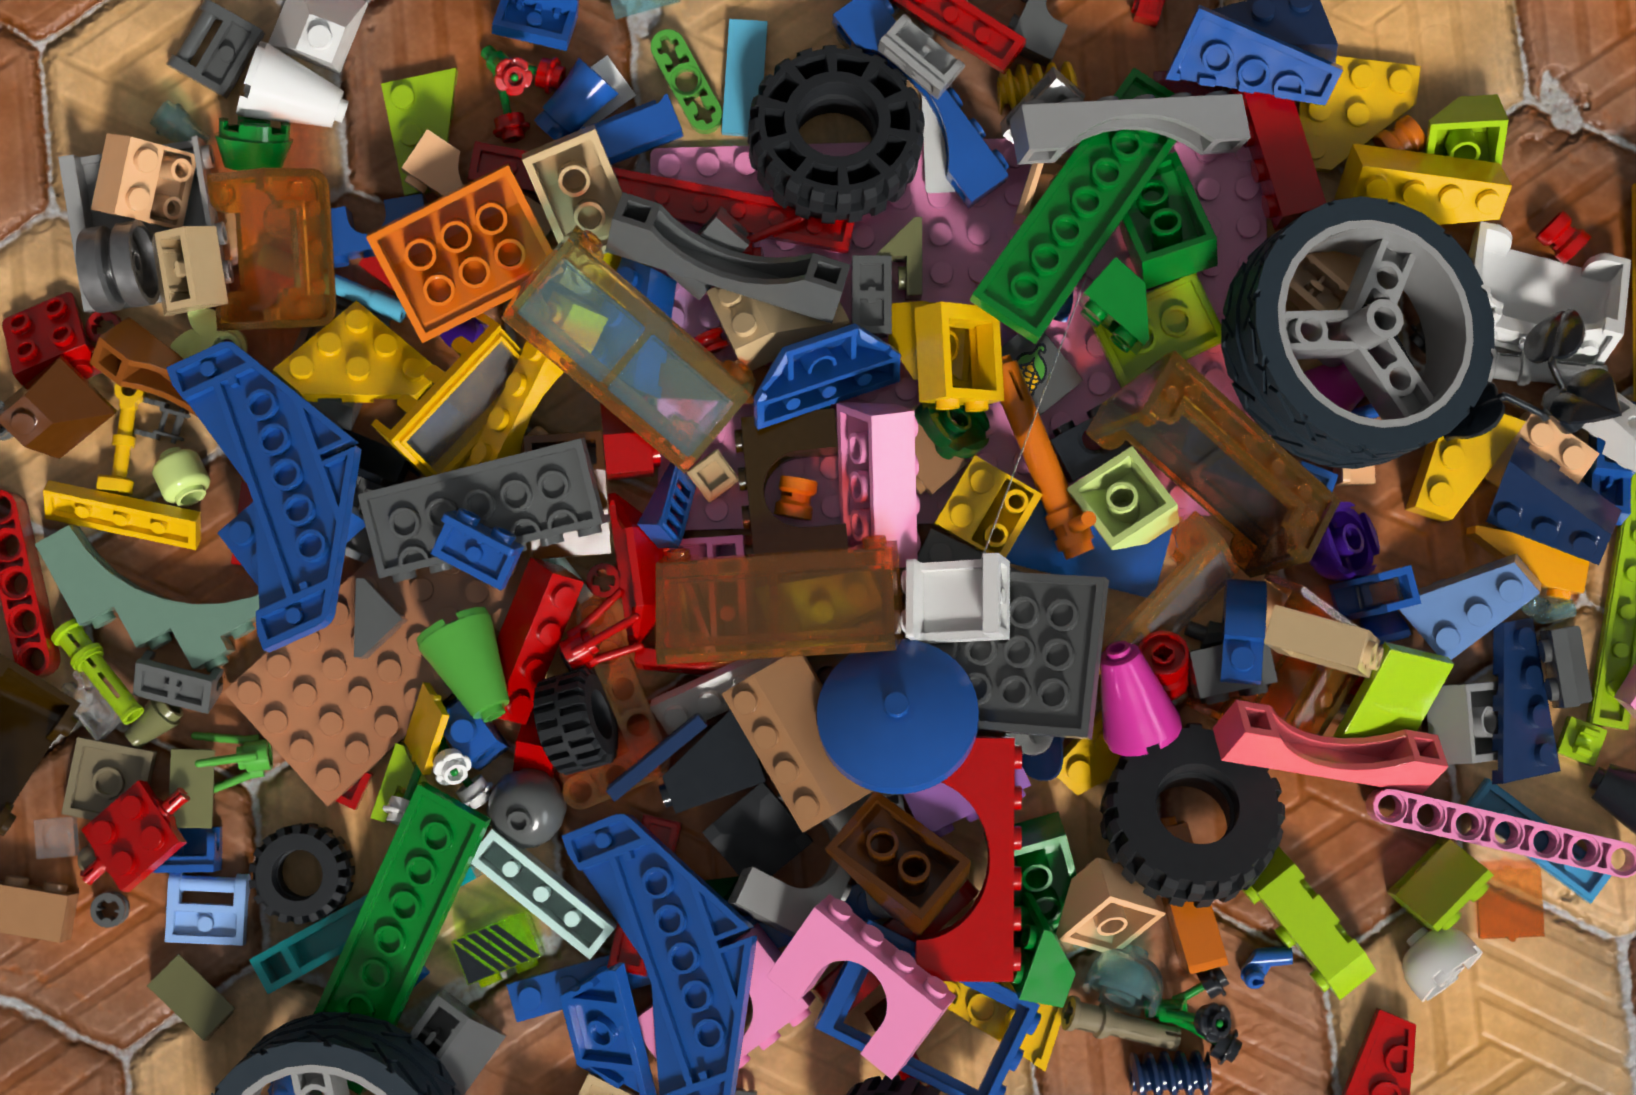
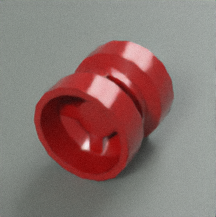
M1564 210L1559 212L1535 237L1543 246H1550L1552 244L1555 257L1563 265L1575 256L1591 239V235L1583 228L1577 229L1575 226H1570L1572 224V217Z

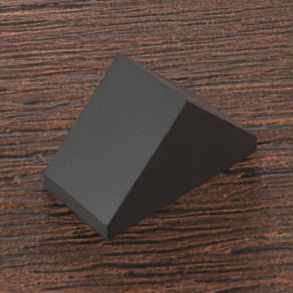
M356 578L354 657L368 659L408 620L369 580Z

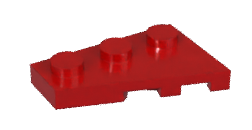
M1376 1008L1341 1095H1410L1411 1073H1413L1416 1024Z

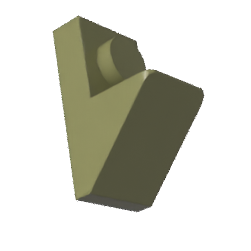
M914 217L876 254L892 256V262H905V266H898V290H905V300H921L923 295L922 217Z

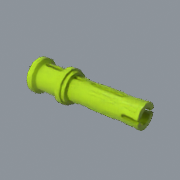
M71 619L58 627L52 634L51 641L54 645L63 648L71 659L70 665L72 668L85 673L101 696L117 713L124 725L137 720L143 714L144 708L138 704L121 679L104 660L102 646L97 642L93 643L83 630L84 626H79L76 619ZM75 641L80 644L79 648L74 644ZM104 678H106L109 681V683L113 686V688L117 691V693L120 695L119 698H117L109 689V687L103 681Z

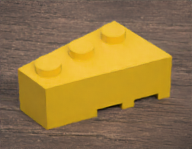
M1504 414L1495 428L1481 436L1470 439H1453L1448 442L1442 436L1427 444L1405 510L1439 522L1452 520L1526 421Z

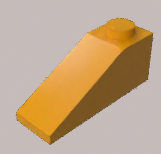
M1477 525L1467 527L1466 536L1498 560L1517 554L1542 583L1541 589L1547 590V597L1570 600L1571 594L1584 593L1589 561L1513 532Z

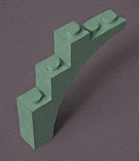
M68 525L35 543L79 626L90 627L93 625L95 629L101 628L116 619L114 613L117 612L136 648L150 647L151 651L156 650L171 642L173 639L170 634L173 633L191 667L200 670L206 668L207 672H211L215 667L220 668L229 662L226 656L236 651L229 639L230 636H233L234 640L256 629L253 623L256 622V611L259 610V594L245 599L217 604H191L170 600L141 588L119 574L96 552L81 528Z

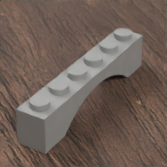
M1214 91L1205 96H1191L1190 93L1182 92L1166 98H1155L1152 94H1144L1125 100H1119L1116 96H1106L1097 101L1084 102L1080 98H1068L1059 103H1045L1043 100L1036 99L1023 103L1010 119L1017 165L1055 163L1068 149L1082 140L1103 132L1116 130H1144L1164 135L1185 144L1200 155L1236 153L1251 138L1243 95H1227L1226 91Z

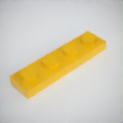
M48 480L43 489L45 519L196 550L201 541V512L51 480Z

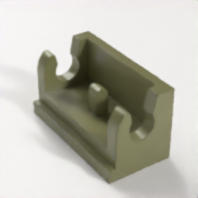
M171 749L169 796L180 787L190 797V801L186 802L174 813L177 828L212 829L215 766L196 767L195 761L215 757V750Z
M179 954L147 985L204 1041H207L236 1009Z

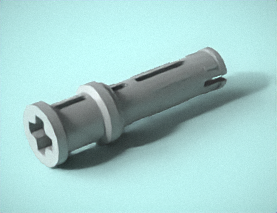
M1496 348L1491 349L1494 358L1488 382H1492L1493 379L1516 381L1519 386L1528 385L1530 381L1556 384L1548 367V361L1535 364L1529 361L1524 351L1521 354L1497 352ZM1556 360L1557 368L1565 385H1568L1569 381L1576 374L1585 370L1601 368L1608 371L1607 365Z

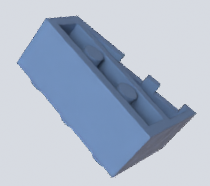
M1513 554L1470 569L1463 574L1448 579L1444 578L1433 582L1431 585L1418 589L1421 604L1399 610L1436 654L1449 657L1452 660L1540 594L1542 583L1517 554Z

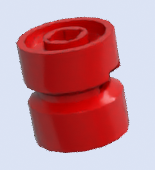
M1156 631L1148 634L1141 640L1138 648L1171 701L1176 700L1185 693L1188 687L1189 648L1185 640L1176 633Z

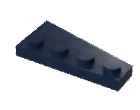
M1533 618L1500 623L1493 628V674L1498 677V691L1496 695H1493V711L1498 712V734H1493L1492 751L1498 752V770H1492V784H1504L1561 771Z

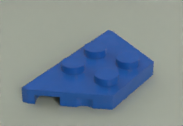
M619 962L567 989L560 996V1001L577 1065L591 1074L601 1076L605 1082L617 1089L625 1084L639 1092V1095H657L625 964Z

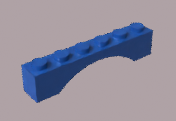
M852 0L833 14V26L849 47L863 49V53L872 57L876 54L887 60V66L890 68L899 69L926 99L937 118L944 138L946 179L967 208H971L1006 182L1009 176L1006 171L1009 168L1007 161L997 149L991 151L983 139L986 137L983 128L976 119L968 120L960 109L963 103L952 87L947 88L937 100L878 51L880 39L896 22L892 16L895 11L889 0Z

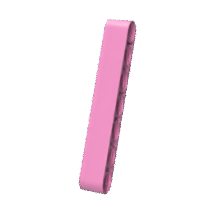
M1378 788L1373 790L1366 800L1368 815L1380 823L1616 877L1628 878L1636 873V847L1628 842L1396 789ZM1390 795L1395 801V810L1390 816L1384 817L1378 809L1380 799ZM1428 804L1433 809L1434 817L1429 824L1423 826L1418 821L1417 812L1422 805ZM1467 813L1471 817L1472 826L1467 833L1460 834L1456 828V820L1461 814ZM1506 822L1510 828V836L1505 842L1499 843L1495 837V829L1499 823ZM1543 830L1549 838V843L1543 851L1538 852L1534 847L1533 839L1538 832ZM1582 839L1587 846V853L1584 858L1577 861L1573 856L1572 848L1578 840ZM1621 848L1625 854V862L1621 868L1615 869L1611 863V856L1615 850Z

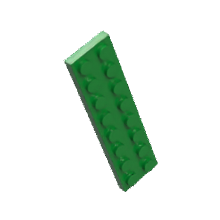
M1134 67L1114 96L1118 97L1119 100L1133 99L1144 94H1152L1155 98H1166L1175 93ZM1144 130L1109 131L1082 140L980 282L969 301L1036 345L1177 141L1167 136Z
M424 781L417 784L314 1014L320 1012L359 1013L385 1020L395 1026L397 1025L490 824L491 818ZM347 1080L348 1088L358 1095L363 1094L367 1090L360 1084Z

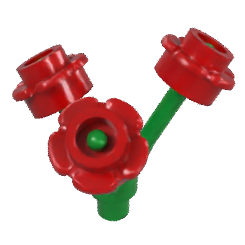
M488 45L482 49L481 57L486 61V67L493 74L503 110V115L494 119L495 129L493 134L497 138H502L503 143L518 142L525 138L524 133L530 129V123L525 122L523 113L511 111L508 95L517 96L522 94L523 89L531 85L533 75H536L535 86L545 89L546 94H551L565 80L566 67L561 66V61L558 57L553 59L543 57L538 67L532 66L520 57L509 58L503 51H497L492 45Z

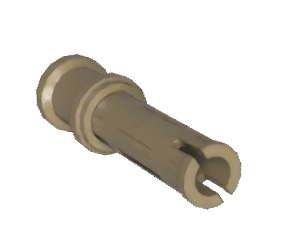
M1072 995L1066 1000L1062 1010L1061 1025L1064 1031L1071 1032L1074 1029L1092 1033L1098 1039L1107 1038L1111 1035L1168 1049L1172 1052L1177 1050L1181 1041V1037L1173 1036L1174 1034H1181L1180 1027L1114 1012V1009L1109 1004L1101 1003L1097 1006L1080 1001L1079 997Z

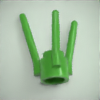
M193 732L191 734V738L194 740L243 744V746L236 748V754L195 761L196 767L238 763L240 770H247L215 783L214 793L252 778L265 777L264 770H271L273 768L271 744L266 739H260V734L248 736L208 732Z

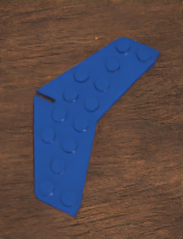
M220 342L166 367L173 387L182 399L190 405L242 476L254 502L259 592L256 629L262 649L270 653L324 629L333 621L336 613L362 451L357 446L349 447L359 442L233 342ZM335 453H338V454H336V455H334V456H332V457L326 459L327 457H329V456H331V455H333V454H335Z
M615 814L562 835L568 856L577 869L585 873L644 961L652 985L659 1095H735L757 935L725 947L722 940L752 929L754 926L638 819L630 814Z

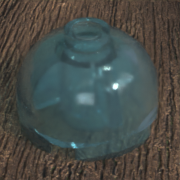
M1127 945L1125 950L1111 949L1099 955L1091 964L1082 988L1088 995L1093 988L1100 993L1099 1002L1109 1004L1118 1011L1140 1016L1142 1009L1149 1010L1148 1017H1154L1162 1000L1164 984L1163 977L1156 964L1147 959L1149 953L1137 946Z

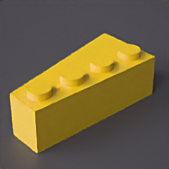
M1352 143L1334 200L1360 196L1385 199L1388 202H1397L1422 212L1438 225L1500 220L1512 184L1500 163Z

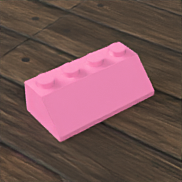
M841 402L837 403L840 524L846 523L849 559L875 572L906 567L907 559L918 560L917 553L921 547L920 536L917 532V514L920 510V502L916 494V476L919 472V462L915 455V437L918 434V423L914 416V410L897 404Z

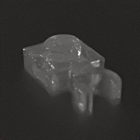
M74 671L72 675L78 681V688L74 682L63 684L61 690L81 703L74 714L79 717L80 722L96 741L106 739L121 722L120 717L101 696L85 673Z

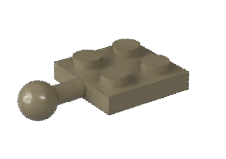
M77 737L61 814L93 820L138 780L147 781L150 786L157 751ZM90 843L83 847L78 854L77 862L82 871L96 860L94 849Z

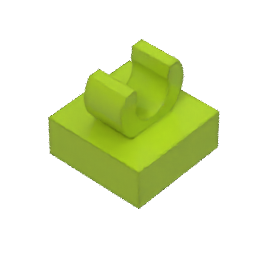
M1567 716L1556 744L1557 753L1595 767L1608 730L1575 717Z

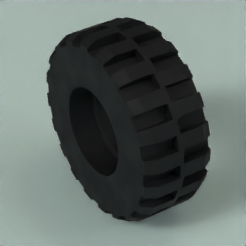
M825 45L820 50L812 51V48L797 52L795 59H784L775 66L774 76L769 74L764 77L758 87V95L753 97L750 107L748 127L749 160L751 167L756 171L758 170V182L764 190L773 191V200L783 208L790 206L796 210L795 215L807 220L811 216L822 219L821 223L835 224V220L846 219L847 223L862 221V216L868 213L871 216H875L886 210L887 201L897 202L905 193L906 184L913 181L917 172L924 140L925 121L924 113L919 109V97L915 89L906 87L907 78L899 69L894 68L892 70L887 66V60L876 54L873 57L865 54L863 49L850 46L849 49L837 48V45ZM826 113H839L859 121L869 132L872 141L864 149L852 155L830 156L810 147L801 137L799 129L813 117Z
M1187 723L1185 728L1181 729L1178 737L1162 749H1160L1158 743L1146 748L1148 754L1121 756L1115 769L1112 771L1101 800L1100 812L1103 814V818L1100 823L1102 838L1108 839L1110 843L1106 850L1113 863L1120 862L1124 868L1121 874L1130 884L1135 881L1145 888L1143 893L1153 899H1156L1157 895L1168 898L1169 905L1183 907L1185 902H1194L1196 908L1210 907L1216 899H1219L1222 903L1235 898L1240 890H1247L1256 882L1273 858L1274 852L1281 842L1283 835L1281 824L1285 819V805L1282 802H1278V797L1282 790L1278 779L1270 777L1268 773L1269 768L1221 761L1213 730L1203 729L1201 723ZM1180 786L1193 787L1204 791L1215 799L1223 810L1227 823L1225 835L1220 840L1209 844H1193L1175 837L1165 828L1158 816L1156 801L1160 793Z

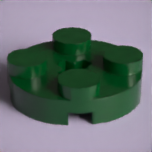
M922 402L914 410L917 423L923 427L928 437L935 444L937 453L945 459L950 460L955 456L959 458L973 457L989 442V438L986 439L985 432L990 429V425L984 411L966 412L965 405H960V408L953 410H936V403Z

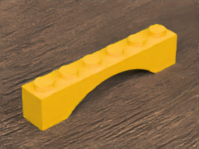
M552 291L547 303L541 310L540 317L529 339L524 344L523 351L513 372L506 380L505 388L495 408L489 414L488 422L477 444L473 447L465 467L520 454L524 433L542 397L563 373L575 363L591 354L608 320L606 317L582 303Z

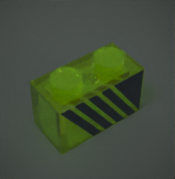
M528 909L456 937L451 941L467 984L471 985L479 982L481 988L502 980L501 972L515 967L517 973L539 965L537 958L545 953Z

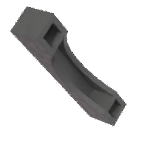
M624 192L612 218L605 252L831 324L851 266L850 264L815 253L795 257L773 258L732 251L709 242L690 231L677 221L661 204Z

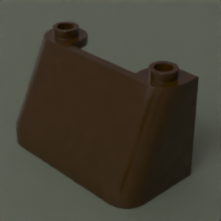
M1 653L0 835L4 836L17 817L11 813L14 807L13 803L52 742L60 734L67 737L79 720V717L74 713L81 703Z

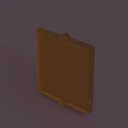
M1505 865L1503 869L1489 870L1494 875L1487 882L1489 888L1482 897L1476 900L1479 939L1507 938V940L1514 942L1516 938L1545 937L1541 868L1513 869L1511 866Z

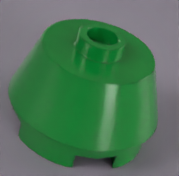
M238 116V124H229L228 118H219V132L215 133L224 167L241 171V176L262 178L264 173L280 172L293 143V139L290 138V123L281 122V127L276 128L271 127L270 120Z

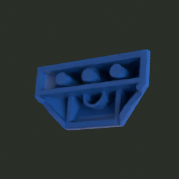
M856 323L782 347L754 396V425L759 430L900 382L901 354L896 348Z

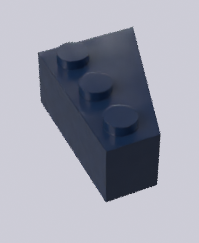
M1246 0L1212 9L1222 15L1336 63L1338 43L1320 0Z
M1520 437L1508 462L1486 522L1599 565L1622 510L1582 481L1579 484L1559 471L1560 465L1551 459L1548 462L1530 450V444Z

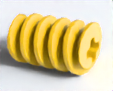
M1064 61L1060 73L1077 87V78L1073 67L1069 61ZM1033 63L1029 75L1023 64L1017 65L1014 76H1012L1010 69H1008L1005 75L1000 72L999 77H997L999 115H1002L1005 104L1009 103L1012 110L1052 67L1057 69L1055 63H1048L1045 74H1043L1038 63Z

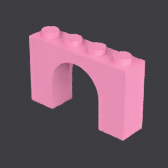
M829 894L813 908L766 977L798 1002L814 987L832 962L851 961L870 970L878 978L885 991L887 1011L881 1026L860 1054L892 1080L907 1064L956 998V995L948 990L947 985L941 979L931 976L917 965L915 959L909 953L899 950L885 939L883 933L878 928L867 924L854 914L846 902L836 899Z
M758 923L754 925V928L747 930L732 942L735 943L757 935L749 992L753 1005V1016L750 1027L743 1035L739 1069L751 1059L748 1053L758 1045L762 1050H765L781 1037L778 1030L787 1023L795 1027L811 1014L808 1007L816 998L809 991L797 1002L766 977L782 953ZM652 1003L638 1014L637 1017L644 1044L657 1059Z

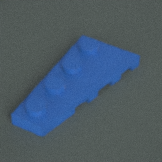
M1198 5L1169 66L1165 79L1198 82V85L1215 87L1216 85L1234 88L1240 92L1252 94L1254 92L1275 95L1276 98L1325 106L1343 72V68L1313 53L1202 5Z

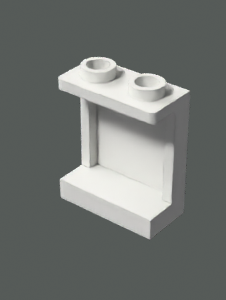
M983 553V559L927 563L919 562L916 559L906 560V570L901 575L902 590L906 594V609L901 612V628L906 638L927 644L1010 640V561L1000 553Z

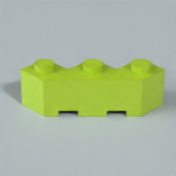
M1278 846L1273 858L1256 882L1247 890L1242 889V891L1254 905L1260 901L1272 914L1279 925L1274 931L1289 949L1295 945L1306 957L1314 969L1309 973V976L1321 991L1326 992L1330 989L1341 1000L1374 974L1376 969L1358 942L1351 938L1341 926L1340 920L1323 898L1306 882L1304 874Z

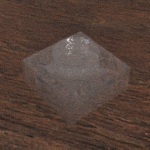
M77 817L33 820L36 859L76 856L79 854Z

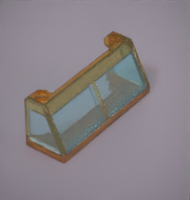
M575 225L517 289L501 319L685 473L752 395L756 379L753 377L749 367L739 360L735 362L725 360L722 363L602 260L604 257L601 249L603 245L594 233L588 230L583 231L579 226Z

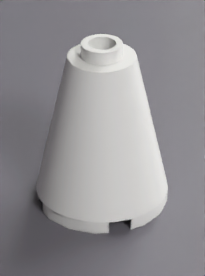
M260 41L244 81L245 87L243 92L245 95H240L236 114L248 118L332 128L334 121L342 123L349 101L342 99L344 94L342 89L269 43Z

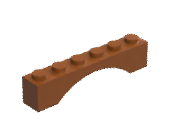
M127 317L99 336L90 364L121 387L137 389L160 396L198 417L190 405L182 399L173 387L166 368L184 359L130 317Z

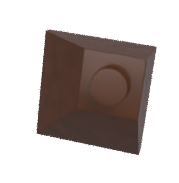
M60 355L4 402L0 409V424L24 447L60 459L116 414L117 410Z

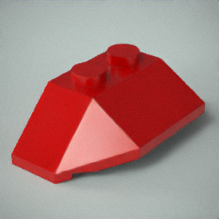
M609 493L607 497L620 588L624 590L622 595L624 618L634 613L640 615L638 621L626 628L629 646L638 642L643 643L672 605L671 596L678 595L675 572H667L665 557H672L670 549L658 548L637 525L643 513L616 493Z

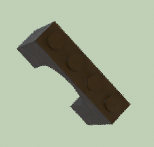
M834 408L815 410L759 430L754 425V416L741 417L742 429L734 430L736 453L744 452L745 467L738 468L740 491H748L749 505L741 506L743 528L751 529L752 544H745L747 568L755 567L757 578L850 569L846 523L813 527L791 526L776 518L765 501L767 482L773 472L782 464L799 458L838 455Z

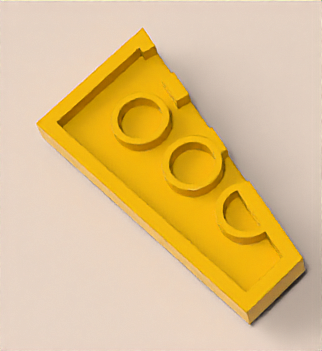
M943 981L947 985L948 990L956 995V998L947 1009L1001 1042L1016 1010L960 982ZM997 982L1015 991L1010 982ZM1038 1003L1040 1006L1037 1012L1041 1014V1019L1032 1035L1026 1033L1020 1048L1024 1050V1058L1043 1071H1046L1061 1025L1063 1008Z

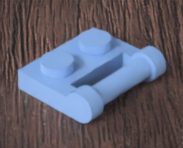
M184 872L170 873L167 889L165 942L245 945L247 938L248 901L251 890L249 886L250 874H237L236 877L191 876L185 875ZM184 891L234 893L233 904L182 902Z

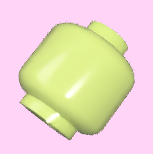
M180 447L169 448L162 452L159 457L160 459L153 467L152 475L164 500L177 504L180 507L191 506L201 501L205 497L206 490L211 481L199 454L193 450L181 449Z

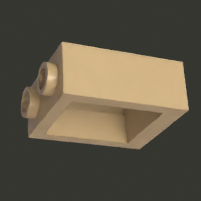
M1274 605L1264 639V644L1279 654L1365 678H1370L1372 670L1377 671L1379 669L1384 651L1383 647H1379L1380 640L1368 629L1279 605Z

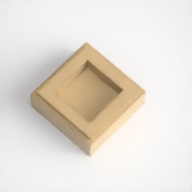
M718 449L686 471L709 504L739 482V477Z

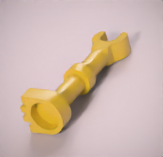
M115 384L114 392L119 399L120 415L117 434H114L112 437V445L115 446L111 475L98 474L96 490L118 495H133L134 482L127 478L130 451L131 448H135L136 437H133L135 414L139 404L147 396V392L136 390L134 395L126 396V387Z

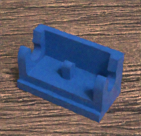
M212 827V829L178 828L187 843L152 873L216 872L222 870V827Z

